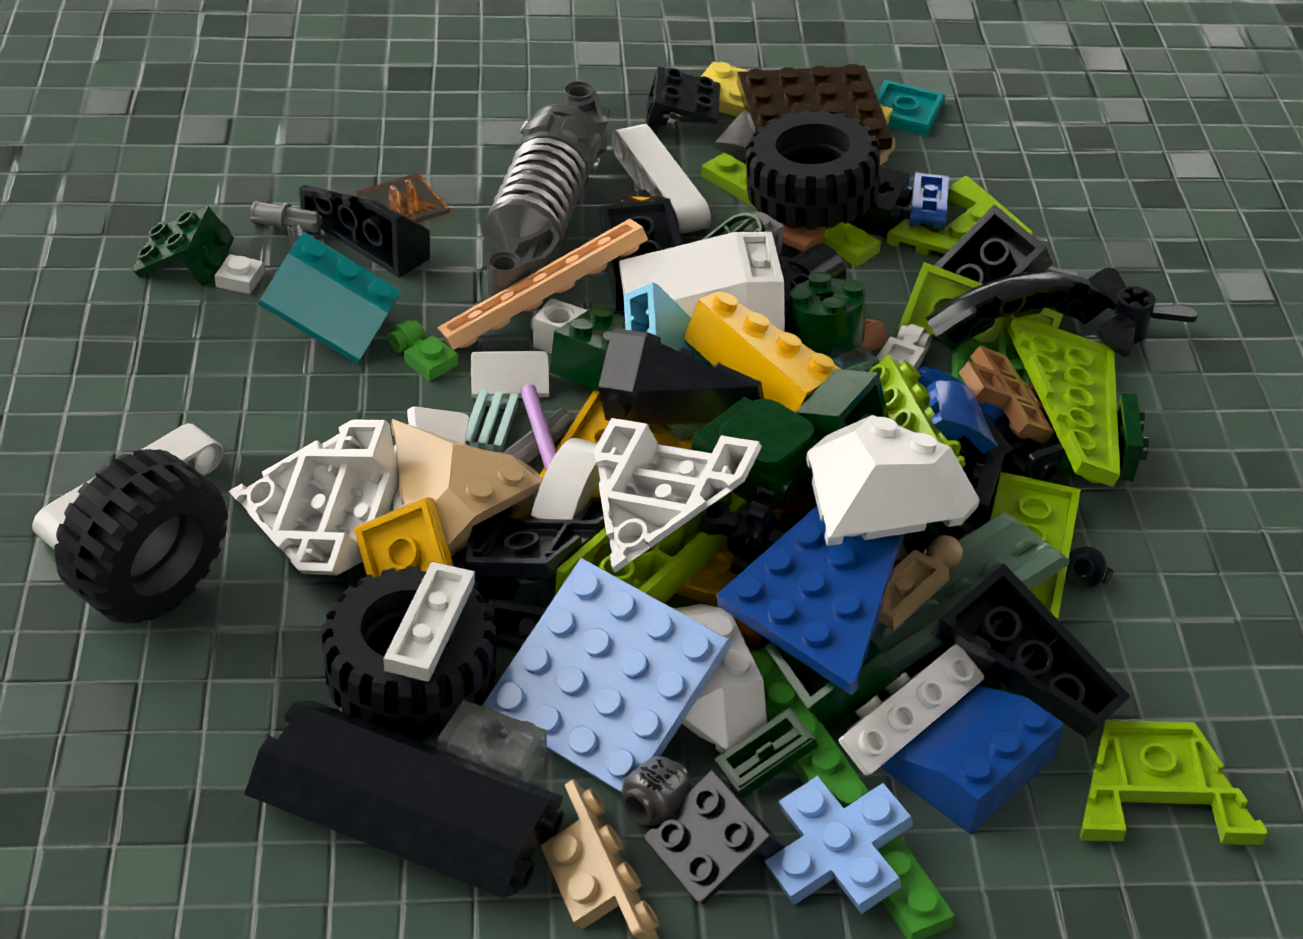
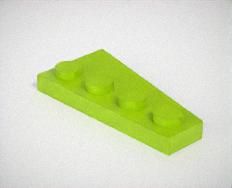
M924 262L897 332H899L902 325L909 326L914 324L926 328L927 333L936 337L926 317L957 296L983 284ZM1044 308L1040 314L1024 317L1058 328L1063 314ZM1007 316L995 319V324H993L992 328L973 338L991 344L995 342L998 335L1010 338L1004 325Z

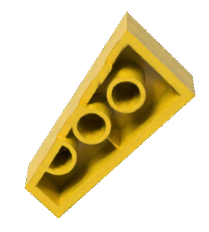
M721 291L699 299L683 338L712 365L722 364L762 382L764 399L774 400L794 412L804 404L836 369H841L827 355L814 352L803 345L800 338L794 334L783 332L772 325L770 320L763 314L750 311L739 304L735 296Z

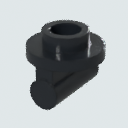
M1082 546L1070 552L1066 576L1075 586L1092 588L1101 582L1107 584L1111 579L1114 570L1107 566L1104 555L1096 548Z

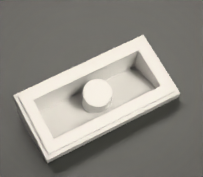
M546 351L472 352V398L478 397L480 389H487L488 396H494L495 391L503 392V398H509L511 393L518 394V398H522L521 389L529 384L536 387L539 398L549 397L548 353Z

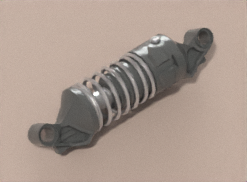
M573 81L566 84L564 87V104H551L539 109L530 122L525 121L520 131L524 135L515 152L512 164L509 166L508 172L504 177L503 184L499 187V192L495 196L494 204L486 215L482 229L485 243L492 252L487 261L488 293L490 296H494L560 258L561 241L564 238L581 192L588 184L591 170L595 171L600 162V159L596 157L607 150L610 108L601 107L594 87L588 82Z

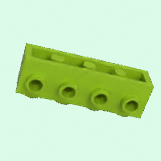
M888 354L870 369L869 372L879 373L889 419L895 421L898 426L915 433L929 434L937 442L944 443L948 441L933 425L931 417L935 413L929 405L931 399L928 390L917 381L921 376L908 361L904 360L900 363Z

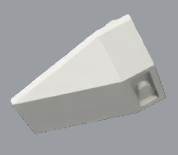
M733 232L619 261L623 294L654 282L692 318L699 299L717 291L726 292L735 296L739 304L752 312L763 314L770 320L772 325L785 332L784 279L772 232Z

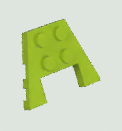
M965 175L948 188V200L967 209L966 212L938 233H934L922 226H909L910 220L906 218L888 231L886 243L895 247H899L900 242L916 246L915 252L929 255L933 251L946 254L994 204L1031 235L1033 231L970 177Z
M1105 720L1080 831L1081 841L1123 842L1127 829L1121 802L1209 804L1212 807L1221 844L1263 845L1268 833L1262 821H1255L1247 810L1248 800L1241 790L1233 788L1223 774V763L1195 722Z

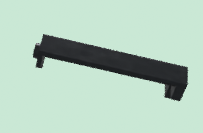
M313 700L293 702L284 714L285 721L289 722L278 738L268 736L259 748L244 792L246 796L501 898L509 897L518 893L520 889L524 890L532 877L535 865L534 861L530 860L534 846L545 843L550 837L553 838L557 835L564 817V811L559 809L563 799L562 795Z

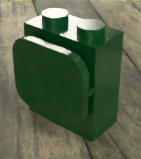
M743 397L693 434L691 450L712 453L720 436L759 441L761 449L745 481L731 492L751 503L755 499L759 486L775 492L770 511H772L781 503L789 502L795 492L807 482L812 483L813 472L812 468H808L806 457L807 452L820 440L813 437L814 427L809 420L784 405L770 399L752 401Z

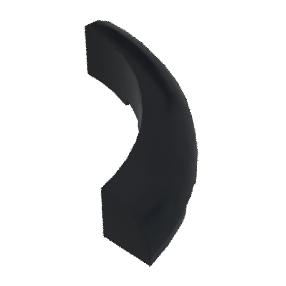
M1032 271L1002 277L973 288L939 307L928 315L926 320L935 336L953 351L974 336L992 328L993 324H995V319L1013 314L1016 318L1040 314L1044 308H1053L1059 313L1071 316L1086 325L1114 304V301L1096 284L1085 278L1063 272Z

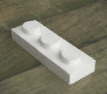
M431 562L384 656V671L429 682L475 585L474 571Z

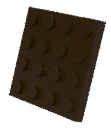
M847 64L839 67L819 65L813 68L795 69L784 67L779 70L751 69L749 71H738L737 85L752 135L760 126L764 127L769 120L773 118L778 120L784 114L791 113L794 115L805 110H810V112L825 110L829 111L830 114H837L839 112L846 114L849 119L856 118L860 120L864 126H868L875 134L880 144V150L891 149L893 137L865 65Z

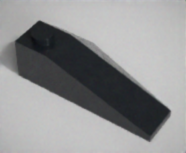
M307 185L299 188L301 209L316 211L322 216L320 229L395 276L401 277L430 259L429 229L377 200Z
M615 328L610 335L598 388L605 420L610 421L611 418L646 423L648 425L710 423L743 397L752 401L764 399L762 382L719 363L714 366L708 365L693 358L694 352L683 347L680 351L674 350L661 344V338L651 333Z

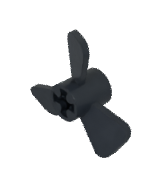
M1104 268L1087 279L1096 284L1114 301V304L1108 307L1114 310L1113 317L1099 325L1098 336L1104 344L1121 356H1130L1133 343H1139L1146 338L1151 318L1180 322L1197 321L1198 313L1192 307L1184 305L1154 306L1156 299L1153 293L1138 286L1126 287L1119 272L1114 268Z

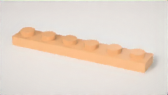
M628 219L437 328L443 340L453 350L466 348L474 344L478 340V336L486 331L500 329L511 321V317L516 314L539 307L543 303V299L553 293H562L571 289L575 285V281L581 277L601 272L607 267L608 262L618 256L624 257L634 253L639 249L641 243L648 240L647 235L641 225L632 219Z

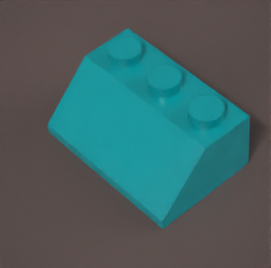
M303 231L285 257L259 300L258 305L358 364L402 291Z

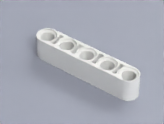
M647 124L613 130L611 141L617 159L639 189L648 191L651 196L670 198L679 234L709 228L711 225V214L706 200Z
M188 423L141 449L168 451L203 476L217 468L224 454L221 444L194 424ZM82 485L43 507L33 520L32 529L34 533L53 549L54 545L59 543L56 538V532L59 524H63L65 521L64 512L70 502H75L79 496L77 491Z

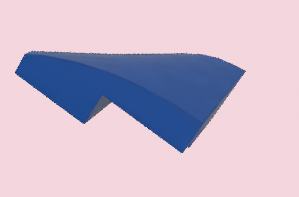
M935 381L927 386L931 399L929 405L935 413L931 417L932 423L948 441H956L965 435L983 455L997 447L971 388L955 381Z

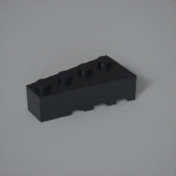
M1004 563L945 613L930 633L949 647L957 644L976 665L1022 696L1029 698L1085 738L1131 697Z

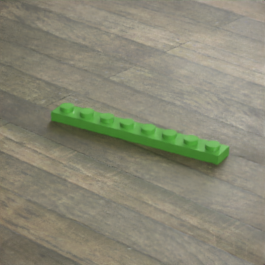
M762 647L759 650L751 651L750 653L764 680L767 723L788 708H791L817 742V748L791 765L802 783L806 784L818 776L843 808H846L867 794L869 791L823 724L808 710L768 650ZM789 727L784 732L773 738L774 741L788 733L790 730L793 729V727ZM898 835L877 849L901 882L902 887L884 898L882 902L907 939H924L951 928L955 918L954 913L902 838Z

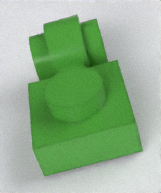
M406 319L391 328V332L387 335L389 345L395 352L401 353L404 351V363L429 382L458 366V353L434 335L425 339V331L417 320L410 321Z

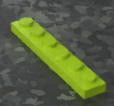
M724 152L702 165V178L754 207L748 198L746 164ZM842 222L838 223L836 227L826 229L821 244L830 246L842 259L859 267L880 252L881 241L850 223L844 224Z

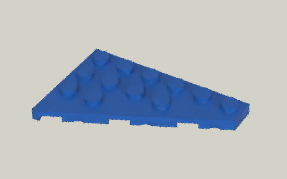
M816 506L716 595L717 602L720 608L852 695L858 689V679L864 659L867 660L871 636L875 634L883 607V597L887 584L891 581L894 561L898 558L905 534L864 540L861 535L853 537L844 536L842 544L827 546L825 540V521H821L818 507Z

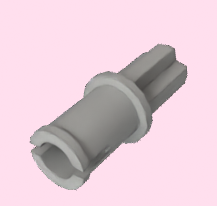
M254 201L250 208V215L257 216L250 218L252 223L277 226L281 231L285 232L289 229H296L315 233L320 230L322 216L318 212L293 208L289 203H284L280 206Z

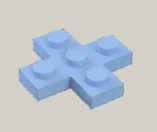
M818 776L778 801L781 811L801 837L764 862L768 872L793 905L835 879L862 914L902 887L899 877L877 849L912 827L913 823L909 813L884 783L846 808L840 805Z

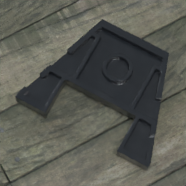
M592 497L576 520L509 518L514 511L512 505L474 525L468 539L465 561L467 570L474 571L475 576H484L489 579L515 577L538 581L551 578L556 574L557 568L605 528L601 497Z

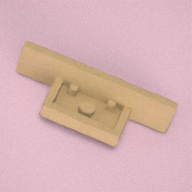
M570 780L564 785L580 819L542 844L541 848L573 922L584 929L617 906H620L634 937L637 939H659L655 928L660 925L658 918L650 905L645 900L641 901L637 889L641 887V882L633 868L626 861L623 862L619 851L624 847L616 831L609 824L606 825L602 814L606 812L603 801L593 788L585 790L575 780Z

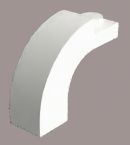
M571 438L560 447L544 475L531 516H534L535 519L576 520L579 518L591 496L599 488V482H601L599 468L595 463L594 449L598 443Z

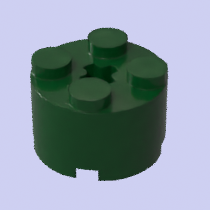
M826 272L811 273L808 276V281L796 285L789 292V333L800 338L803 345L816 353L831 355V348L843 347V353L854 350L864 341V284L856 280L847 281L831 278V275Z

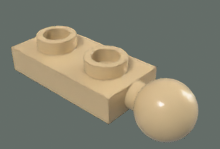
M947 535L939 536L930 544L929 556L914 550L893 568V575L891 581L887 584L878 622L895 630L949 581V569L956 567L963 557V549L957 539Z

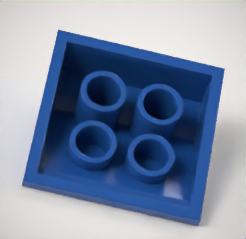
M976 685L880 767L967 833L971 834L1055 758L1064 723L1027 697Z

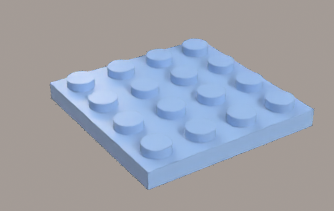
M581 558L482 705V708L490 715L623 795L622 785L625 778L646 760L662 755L728 652L731 643L722 635Z

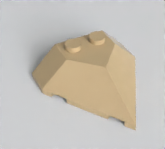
M392 419L391 430L392 436H395L396 443L395 459L401 504L406 506L425 497L434 498L451 556L466 549L472 527L514 504H517L527 515L532 513L543 478L531 466L512 455L478 449Z

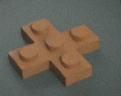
M979 346L970 356L974 363L968 361L959 371L965 384L973 390L978 403L984 404L986 402L1004 411L1010 421L1009 427L1015 435L1024 440L1030 438L1045 444L1055 432L1050 426V419L1033 384L1021 380L1006 355Z

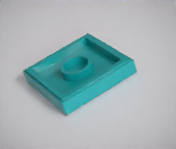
M884 80L876 94L879 104L893 108L888 127L923 136H928L945 103L946 97L942 93Z

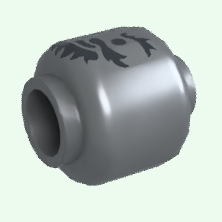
M654 756L646 760L624 780L622 785V804L630 818L641 825H661L663 822L670 820L679 809L686 795L692 790L689 773L682 764L672 761L667 757Z

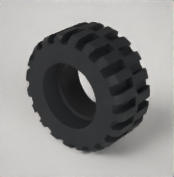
M805 110L794 115L791 113L784 114L778 120L773 118L766 122L764 127L760 126L755 131L746 146L748 198L758 212L765 213L779 223H785L790 228L797 229L800 226L806 227L807 230H817V227L826 226V229L836 227L838 223L843 222L847 224L852 222L856 216L861 217L878 198V192L880 191L879 141L868 126H864L860 120L856 118L849 119L846 114L839 112L837 114H830L829 111L819 110V112Z
M144 449L134 451L133 455H121L114 459V464L111 466L104 465L96 471V477L90 483L85 482L77 491L79 496L75 502H70L64 512L65 521L63 524H59L56 532V538L59 543L54 545V557L60 579L74 593L106 618L116 623L134 624L142 623L143 620L151 621L159 618L164 610L171 611L179 605L178 601L184 596L189 597L197 589L195 585L201 578L205 579L211 570L209 566L213 559L218 558L222 549L220 546L221 539L226 537L227 532L225 522L228 519L227 508L220 489L170 452L161 449Z
M407 567V571L395 572V568L382 570L381 575L375 578L369 575L360 579L357 583L358 587L353 588L350 586L338 597L339 602H335L326 615L327 621L322 629L326 685L329 686V693L334 703L342 707V712L400 734L413 733L414 737L427 736V731L437 729L440 733L452 728L455 720L458 719L460 722H463L474 713V706L479 708L483 705L489 696V689L494 686L496 677V626L494 625V615L491 608L484 603V597L473 588L429 682L384 671V656L378 654V652L390 646L426 574V571H420V567Z

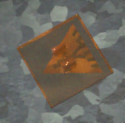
M419 173L356 191V196L377 200L417 223L450 213L448 205Z

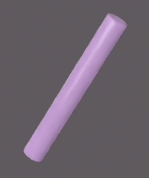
M529 384L522 387L521 395L545 470L547 471L557 451L536 387Z

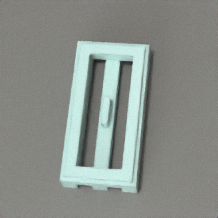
M480 389L468 422L465 444L478 449L502 453L518 407V394L511 393L508 399L503 398V392L495 391L494 396H488L487 389ZM486 406L490 407L479 440L474 442ZM499 409H505L494 444H488Z

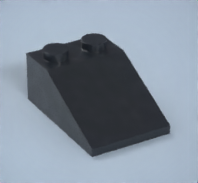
M670 198L599 206L602 234L624 221L632 219L643 227L648 238L647 241L639 245V249L634 253L624 257L618 256L607 263L616 311H625L619 261L682 245Z
M994 204L934 266L985 284L1018 273L1046 271L1053 263L1047 247Z

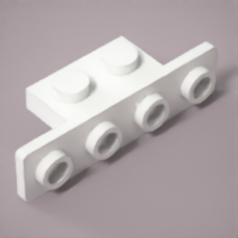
M955 644L912 678L906 672L901 674L899 678L884 688L889 694L884 700L881 701L876 695L855 712L860 719L847 729L848 732L839 738V743L861 772L868 776L984 679V675L967 653Z

